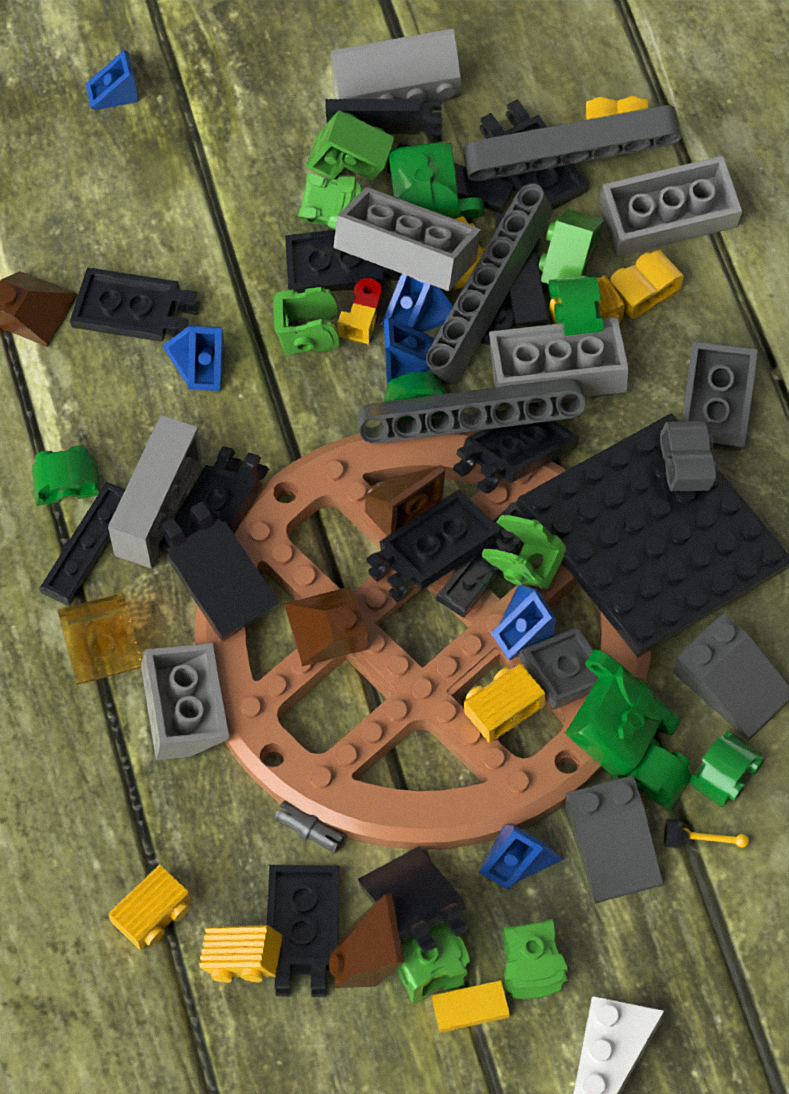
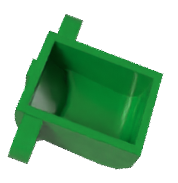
M436 142L400 147L389 152L395 198L452 219L461 216L466 220L475 219L485 214L483 199L476 197L459 199L452 143Z
M593 650L585 664L598 679L565 734L611 775H625L635 769L642 760L656 731L673 735L680 724V719L653 693V689L644 680L632 675L607 653Z

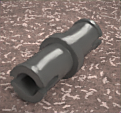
M284 800L280 805L281 810L291 816L289 817L277 810L274 816L275 821L300 834L299 838L304 841L310 839L331 851L332 854L337 852L339 849L338 844L328 838L342 844L345 834L318 821L317 816L313 814L309 816Z

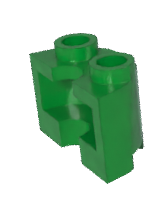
M584 275L549 280L550 297L557 300V304H554L555 320L557 324L562 323L564 336L603 331V318L600 315L598 302L601 301L596 277Z
M410 372L389 381L384 395V402L447 393L443 384L434 373ZM437 411V412L433 413L431 416H433V415H438V414H443V413H445V412H443V411ZM402 416L398 422L412 420V416Z
M79 445L73 446L67 451H42L35 455L36 462L32 465V478L36 506L58 503L60 499L67 496H75L78 499L94 497L101 491L97 461L93 455L88 454L87 447Z
M726 730L724 737L720 735L702 758L703 764L692 775L689 785L723 808L729 799L735 801L740 796L746 786L742 779L749 772L755 775L763 765L765 758L761 752Z
M652 739L636 768L625 775H613L612 779L618 780L634 776L638 790L646 793L651 801L672 812L690 782L691 772L688 769L690 761L681 753L673 752L671 754L661 748L655 739Z

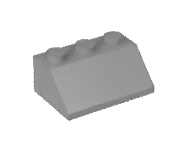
M213 643L145 649L141 671L156 760L191 757L228 740L229 734Z

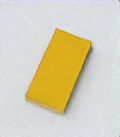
M501 980L431 996L439 1033L506 1019L510 1016Z

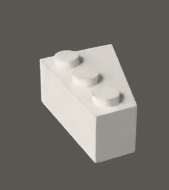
M592 996L573 1094H621L647 1045L657 1031L664 1011Z

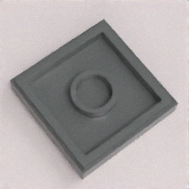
M579 627L521 649L518 656L532 678L535 679L536 683L545 692V698L553 710L588 696L598 679L585 664L593 648Z

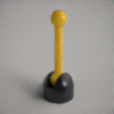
M667 819L665 823L664 847H682L689 839L734 843L740 848H744L749 844V838L745 834H739L735 837L690 832L688 826L679 820Z

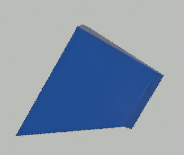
M123 50L86 83L91 109L99 110L138 102L135 77L128 51Z
M401 274L381 324L384 325L386 318H391L423 333L443 325L453 305L439 287Z
M391 318L384 320L387 385L392 379L407 373L429 371L430 367L426 362V355L434 341L433 337Z
M189 325L162 345L188 385V389L221 390L226 350L223 327Z
M518 585L499 625L491 634L507 659L513 660L519 656L521 649L553 637L556 617L538 590Z
M504 825L480 867L479 873L509 890L514 883L564 859L545 843L518 827Z

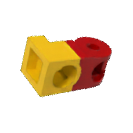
M364 278L356 283L354 286V303L350 313L341 311L338 319L339 337L365 344L370 343L382 306V288L377 280Z

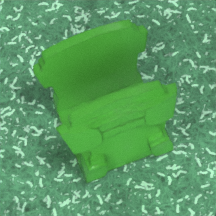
M307 173V183L298 218L305 223L327 225L329 228L336 230L337 215L364 189H362L360 182H356V177H338V180H332Z
M324 287L305 289L304 293L299 294L293 290H286L274 295V329L279 337L284 354L291 355L316 350V352L331 351V349L339 347V335L336 327L330 321H322L331 320L338 312L337 300L329 289ZM306 318H314L315 320L307 322L306 325L291 327V321Z
M501 515L497 523L519 537L525 545L519 556L504 551L484 549L482 557L491 565L503 571V577L513 584H527L548 588L566 552L565 544L557 535H552L550 531L535 519L528 520L511 515ZM543 557L541 566L533 570L532 563L537 558Z
M553 919L525 925L503 927L502 945L508 961L506 963V972H504V992L512 994L514 999L546 997L560 992L562 984L568 981L565 971H569L563 955L558 953L554 941Z
M445 921L430 929L429 934L434 939L437 947L425 954L414 938L405 943L400 941L404 963L396 971L406 987L413 1004L426 999L433 991L445 988V991L465 985L463 980L467 976L466 965L470 961L469 955L459 935L455 936Z

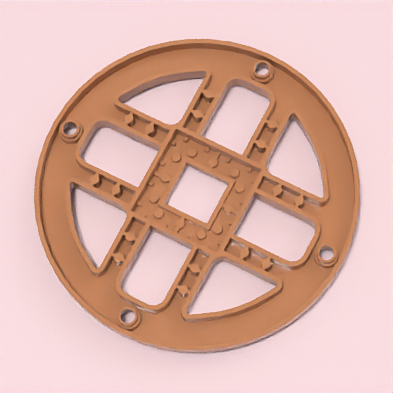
M479 431L377 444L364 441L359 433L317 448L289 464L260 488L234 535L260 574L266 572L295 601L338 590L340 588L289 540L288 537L292 531L319 509L332 507L339 510L380 549L379 541L387 536L365 512L366 494L371 488L369 484L384 482L395 476L442 466L445 469V479L478 485V482L486 477L480 472L482 466L478 463L464 477L453 471L456 463L462 460V458L456 455L457 449L464 446L467 437ZM551 461L513 483L504 478L492 492L485 494L480 490L470 500L495 523L512 501L516 503L519 496L566 470ZM286 495L292 496L295 499L290 503L278 501L282 496ZM561 562L548 588L527 584L522 585L538 590L551 609L579 583ZM460 565L426 588L437 597L439 591ZM391 567L389 573L380 581L376 582L370 577L353 592L359 603L368 632L367 650L302 666L296 648L259 681H254L251 674L247 653V627L221 641L197 605L195 645L213 643L229 739L224 741L250 777L277 802L282 804L285 800L309 816L312 814L317 816L318 821L345 834L347 838L387 848L410 850L418 846L422 850H435L481 844L497 839L504 825H512L519 829H524L544 819L565 805L566 793L586 788L604 769L565 734L586 697L555 710L552 709L545 698V706L561 721L563 729L535 755L529 758L514 756L497 739L489 743L464 713V708L457 702L463 694L498 663L504 668L509 666L511 669L518 664H522L524 669H526L519 657L508 660L491 634L499 625L518 585L501 599L490 589H487L465 618L450 610L468 628L422 668L379 627L383 621L420 590L415 584L410 593L397 603L389 595V590L393 587L387 582V578L397 573ZM597 607L600 627V651L610 655L632 675L646 682L651 661V650L637 658ZM347 660L386 700L331 749L320 754L310 753L281 726L279 720L287 710ZM416 730H425L433 734L482 783L447 790L412 791L373 785L358 781V779L408 734ZM270 756H279L283 760V763L277 767H269L264 764L265 760ZM563 762H569L576 767V771L569 774L562 773L557 767Z

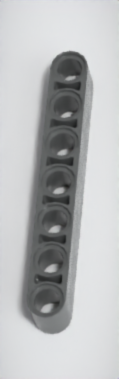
M664 105L477 140L466 144L462 150L469 180L484 181L665 147L677 143L681 140L682 136L675 107Z
M537 184L525 185L518 191L427 352L426 362L437 379L443 384L455 383L463 375L551 218L552 206L542 188Z
M564 378L372 403L363 406L359 410L357 423L362 439L368 443L377 444L574 418L584 411L586 401L580 385L573 379ZM568 394L576 395L570 402L561 401ZM533 399H543V402L538 406L529 405ZM501 403L511 404L506 410L499 411L496 409ZM469 407L479 408L472 415L464 414V411ZM437 411L446 413L440 419L431 418V415ZM408 415L413 417L408 423L398 422L402 416ZM370 420L380 421V424L376 427L370 428L365 426Z

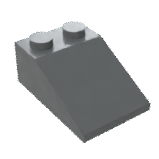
M693 341L682 421H704L707 430L712 432L713 443L745 447L758 349Z
M724 613L676 657L673 673L747 740L751 739L789 702L788 683L750 636Z
M634 776L566 793L564 808L595 904L663 885L645 809Z

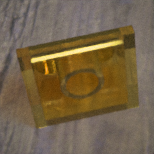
M123 593L58 609L77 685L141 668L142 662Z

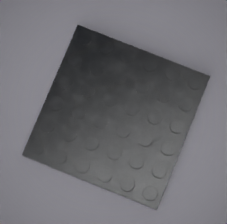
M672 413L519 496L516 505L528 520L535 519L539 521L552 535H557L565 544L566 552L561 562L637 658L789 568V554L720 471L718 479L714 481L708 491L670 490L667 482L665 461L661 451L660 432L666 422H679Z

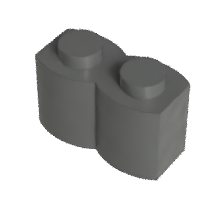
M704 421L666 422L660 432V444L670 490H710L714 481L719 477V464L717 460L713 459L711 453L713 448L712 432L707 430Z

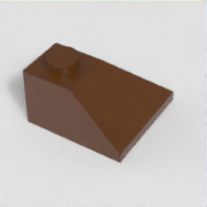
M21 271L0 280V328L48 347L77 295L74 292Z
M442 466L395 476L383 484H375L366 494V514L386 536L390 535L442 501L445 469Z
M351 587L284 604L302 666L368 649V632L359 603Z
M392 894L383 895L365 911L331 952L329 968L332 976L335 978L336 988L375 987L404 963Z

